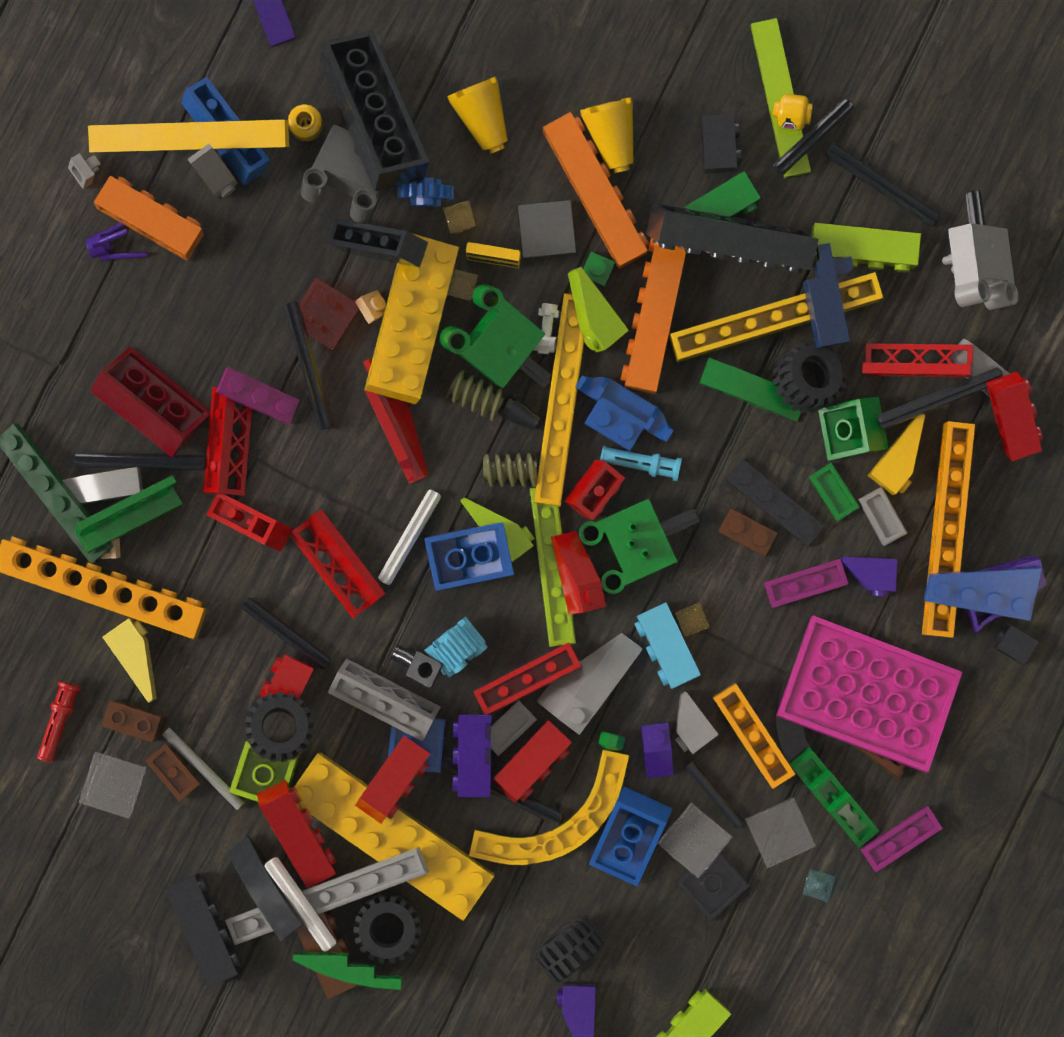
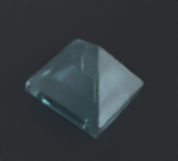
M810 869L802 894L828 902L836 876Z

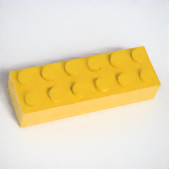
M419 235L416 236L428 242L420 268L397 263L364 389L412 404H416L421 398L459 249L457 246Z

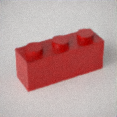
M1017 372L986 382L1003 452L1011 461L1041 452L1040 441L1043 440V436L1039 426L1035 424L1034 418L1037 417V411L1029 399V395L1032 394L1029 381L1023 379Z
M548 720L492 778L491 782L513 803L519 798L524 801L534 791L531 785L537 779L542 782L551 773L552 770L549 766L555 760L560 763L570 751L567 747L572 742Z
M403 736L360 796L355 806L380 824H382L386 817L392 819L400 808L396 804L399 798L403 796L406 799L415 785L411 783L416 775L421 778L428 768L429 764L425 761L430 753L406 736Z

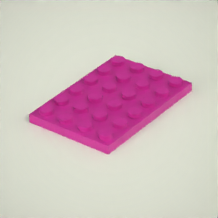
M811 616L776 716L927 773L929 772L962 672L816 616Z

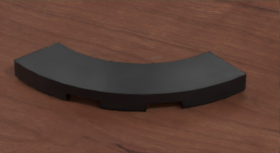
M791 672L786 678L779 693L776 714L778 712ZM775 714L778 741L788 764H790L806 749H811L805 737L803 726L777 717Z

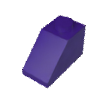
M841 557L842 565L865 590L873 591L872 596L889 597V592L896 591L897 559Z
M668 722L640 725L647 778L673 775Z

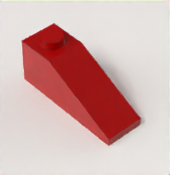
M225 494L216 495L206 514L279 552H282L290 536L289 533L293 530V528Z
M572 531L551 536L568 614L584 613L606 607L601 581L577 532Z

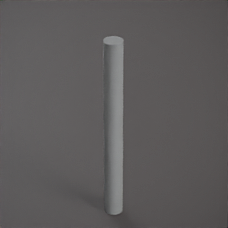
M168 728L162 734L236 810L245 803L238 795L229 792L230 787L171 728Z

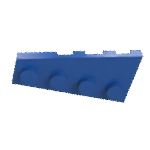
M1030 567L1026 569L1013 568L993 571L930 573L924 600L1030 621L1042 568Z

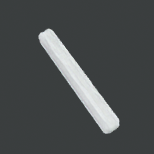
M431 489L426 493L378 576L381 582L390 585L438 504L441 498L439 493Z
M277 857L268 861L265 864L266 870L321 949L325 952L335 946V939Z

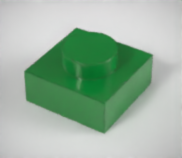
M590 252L583 270L593 283L605 287L615 262Z

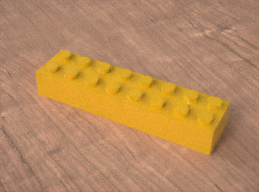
M321 752L317 753L294 786L302 799L299 802L302 809L307 807L312 816L378 862L420 847L429 872L407 882L462 921H464L494 877L495 873L403 809L399 808L392 819L386 817L382 824L360 810L355 804L368 785Z

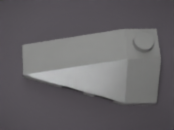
M621 633L581 660L582 668L549 684L536 702L580 735L643 649Z

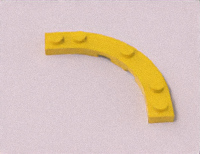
M602 750L596 780L589 797L579 811L561 826L546 833L529 837H509L475 829L469 856L508 865H528L550 861L576 849L598 831L613 810L621 791L629 755Z

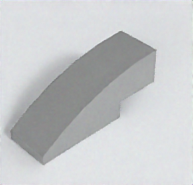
M138 467L63 480L81 504L130 497L143 490L141 471Z

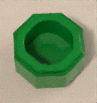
M602 731L598 743L605 749L619 751L623 749L625 738L624 736Z

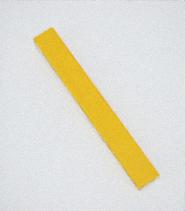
M288 120L88 126L89 152L202 149L209 143L213 149L289 147Z
M564 294L534 500V503L559 507L561 506L577 394L576 385L579 380L584 336L580 332L573 295Z

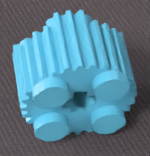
M464 617L457 625L443 633L424 651L429 657L442 663L441 672L451 677L468 664L465 659L470 661L488 647L483 637L470 621Z

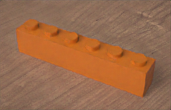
M569 112L544 126L543 134L618 269H621L647 254L646 247L649 246V243L643 232L638 233L633 225L636 223V220L631 210H625L620 201L623 200V196L617 186H611L608 180L611 175L604 162L599 164L595 157L598 151L591 139L588 141L585 139L582 133L585 131V128L580 118H574L572 113Z
M651 238L648 251L653 252L651 262L646 261L643 277L647 278L646 288L640 287L637 303L642 304L640 314L635 313L632 329L637 330L635 339H629L626 354L631 355L629 365L623 366L621 380L626 381L625 388L656 394L686 252L685 249L675 246V250L661 248L659 244L653 243Z

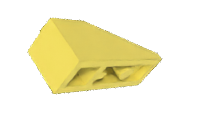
M128 618L104 635L103 639L148 703L153 702L157 697L149 643L145 636L147 630L139 620L134 621L133 618Z

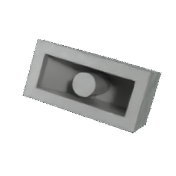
M686 691L681 693L675 729L679 737L675 740L684 752L689 749L694 754L715 738L718 733Z

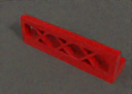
M866 344V361L863 363L862 373L865 376L973 377L974 345ZM872 350H884L890 358L884 363H872ZM888 350L897 351L892 355ZM903 350H910L917 357L911 363H900L896 359ZM914 350L924 351L920 355H918ZM930 350L938 351L943 357L937 364L926 363L922 358ZM942 351H950V352L945 356ZM956 351H967V364H953L949 358Z
M212 387L203 493L244 496L252 409L243 405L238 410L234 400L216 393L218 387ZM238 420L242 427L241 433L236 437L232 430L233 424ZM234 447L239 451V459L235 463L230 458V452ZM232 473L237 478L236 490L227 489L228 477Z
M322 509L289 533L352 618L358 616L385 595V592ZM308 528L314 536V543L305 542L299 533ZM318 551L327 553L330 557L329 565L320 562ZM334 572L341 573L346 578L345 586L336 583ZM350 593L358 595L364 602L358 609L351 603Z

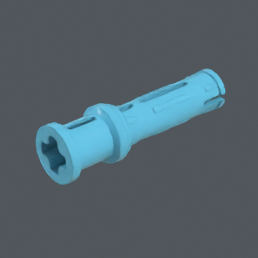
M603 446L600 461H605L609 464L648 471L652 477L656 475L671 477L673 481L678 480L682 458L675 460L660 457L658 453L648 456Z

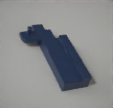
M830 243L817 245L818 261L813 263L816 278L807 279L803 282L816 349L850 342L837 276L851 272L853 262L851 256L833 259Z

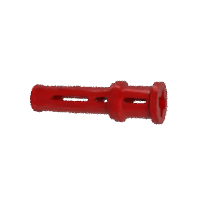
M61 680L57 684L59 690L55 701L51 702L50 705L53 711L36 757L49 763L54 761L53 759L68 715L74 712L72 706L76 694L81 691L80 686Z

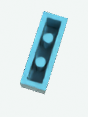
M666 602L636 616L638 622L634 623L640 637L646 636L650 644L646 647V650L652 662L658 661L661 670L657 671L664 686L669 684L672 689L701 675Z

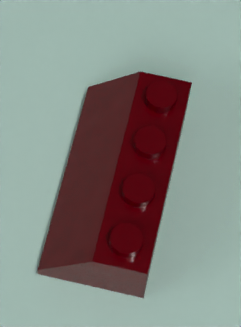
M131 346L100 371L90 390L96 397L172 458L188 444L210 417V410Z

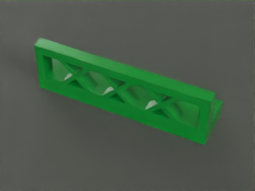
M173 475L78 522L75 533L87 554L181 507L182 502L173 488L176 484Z

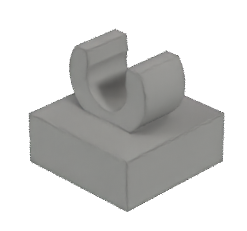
M79 153L71 158L68 169L82 189L92 184L95 176L94 173L99 170L98 166L101 163L95 155L84 160Z

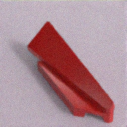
M372 358L363 362L368 374ZM365 390L409 484L427 477L428 470L408 402Z

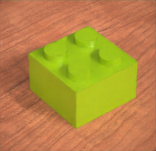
M246 741L229 792L258 802V793L284 780L290 786L300 756L298 755L295 759L287 760V762H270L266 758L259 757V754L254 752L248 741Z

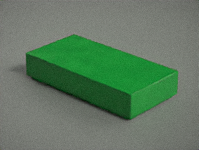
M832 463L808 477L836 521L841 520L860 507Z

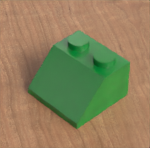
M879 397L856 399L818 410L828 461L889 449L886 432L880 427L877 416L882 414Z

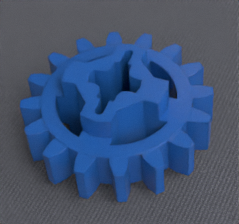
M425 178L397 186V199L410 201L409 206L441 207V201L454 199V186L441 184V179Z

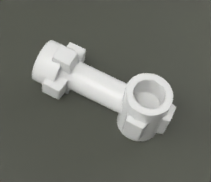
M542 303V308H539L538 315L543 316L541 330L545 335L533 350L538 351L540 354L549 355V352L555 353L557 338L551 337L553 318H559L558 305Z

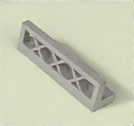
M348 659L344 661L328 691L329 694L421 741L426 737L440 709V706Z

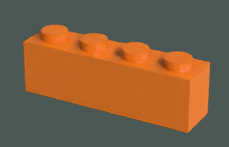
M110 176L94 201L96 208L188 261L204 235L202 228H200L201 224L189 216L186 219L177 214L178 210L167 203H164L162 206L155 202V197L144 190H141V192L131 188L133 185L122 177L115 179Z

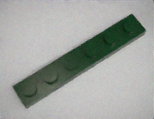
M18 423L12 424L0 436V448L91 564L98 562L114 547L113 544L110 542L87 554L75 533V528L78 522L90 517V515Z

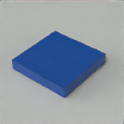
M435 718L423 741L391 725L388 757L402 737L406 736L430 753L425 761L429 764L426 772L440 773L446 719Z

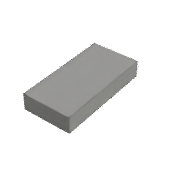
M882 487L858 499L883 546L907 534Z
M519 700L491 726V749L497 756L506 750L537 720Z

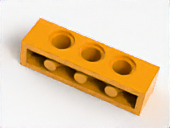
M736 683L713 697L772 789L795 775Z

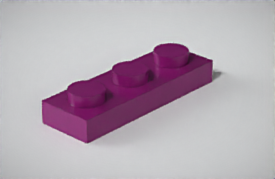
M229 367L225 369L216 393L286 425L291 423L300 401Z
M841 559L764 582L771 608L848 584Z
M926 805L860 850L874 872H878L943 828Z

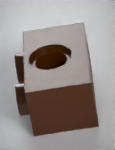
M110 700L102 727L153 743L158 740L165 716L118 700Z

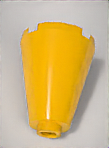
M496 76L447 96L450 104L483 151L488 149L491 154L505 148L503 143L508 140Z
M624 98L620 101H612L580 110L581 116L607 168L613 169L614 173L629 170V164L634 163L632 98Z

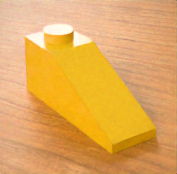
M924 414L913 418L868 474L872 480L891 495H895L897 492L902 494L912 482L909 480V477L913 474L925 418Z

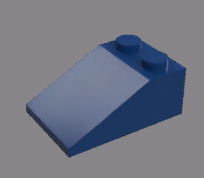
M503 522L424 538L435 591L514 575Z
M623 786L589 865L638 886L672 808Z

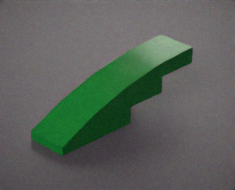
M708 358L699 384L745 401L749 405L798 422L800 409L793 411L790 409L791 405L789 403L784 405L781 402L783 397L781 395L777 396L775 391L778 388L773 386V382Z
M810 748L806 749L789 764L859 848L879 832L878 828L852 796L843 788Z
M295 952L293 954V961L317 973L344 982L372 988L401 990L403 975H376V964H350L349 953Z

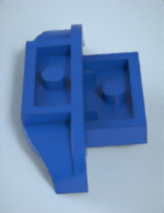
M582 375L576 385L578 390L597 402L584 424L628 451L631 450L642 430L667 442L673 432L664 414L656 405L618 384L613 379Z

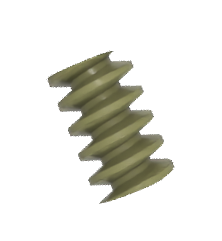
M461 370L454 378L446 398L451 393L453 403L462 398L461 406L464 408L472 403V412H476L481 407V416L485 417L491 412L490 420L494 422L505 399L502 397L503 389L500 388L496 393H492L493 384L488 385L484 389L483 379L474 384V375L471 374L465 380L464 370Z
M530 453L527 454L525 461H522L520 454H516L514 461L511 460L509 454L505 455L504 461H501L499 454H495L493 461H490L488 454L484 455L483 483L488 480L490 487H494L496 480H498L500 486L505 487L506 481L509 480L511 487H515L517 480H520L522 487H526L528 479H530L532 486H537L536 460L533 461Z

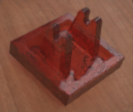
M315 278L299 303L308 336L332 351L335 350L360 310L355 301L318 278Z

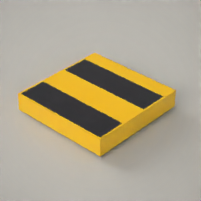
M472 242L467 243V260L519 269L521 260L519 250Z

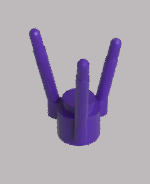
M121 222L94 234L93 237L86 238V245L90 256L93 259L100 257L101 262L109 259L148 257V253H109V251L113 250L111 241L128 234L127 229L115 232L126 226Z

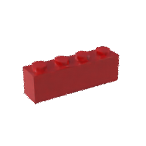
M568 642L473 692L484 714L491 715L583 666L571 643Z
M284 780L258 793L257 798L261 811L306 888L308 889L336 875L333 865L337 862L330 848L325 849L323 846L325 839L320 829H314L311 825L314 821L308 808L302 809L299 804L302 799L296 787L290 788L287 781Z

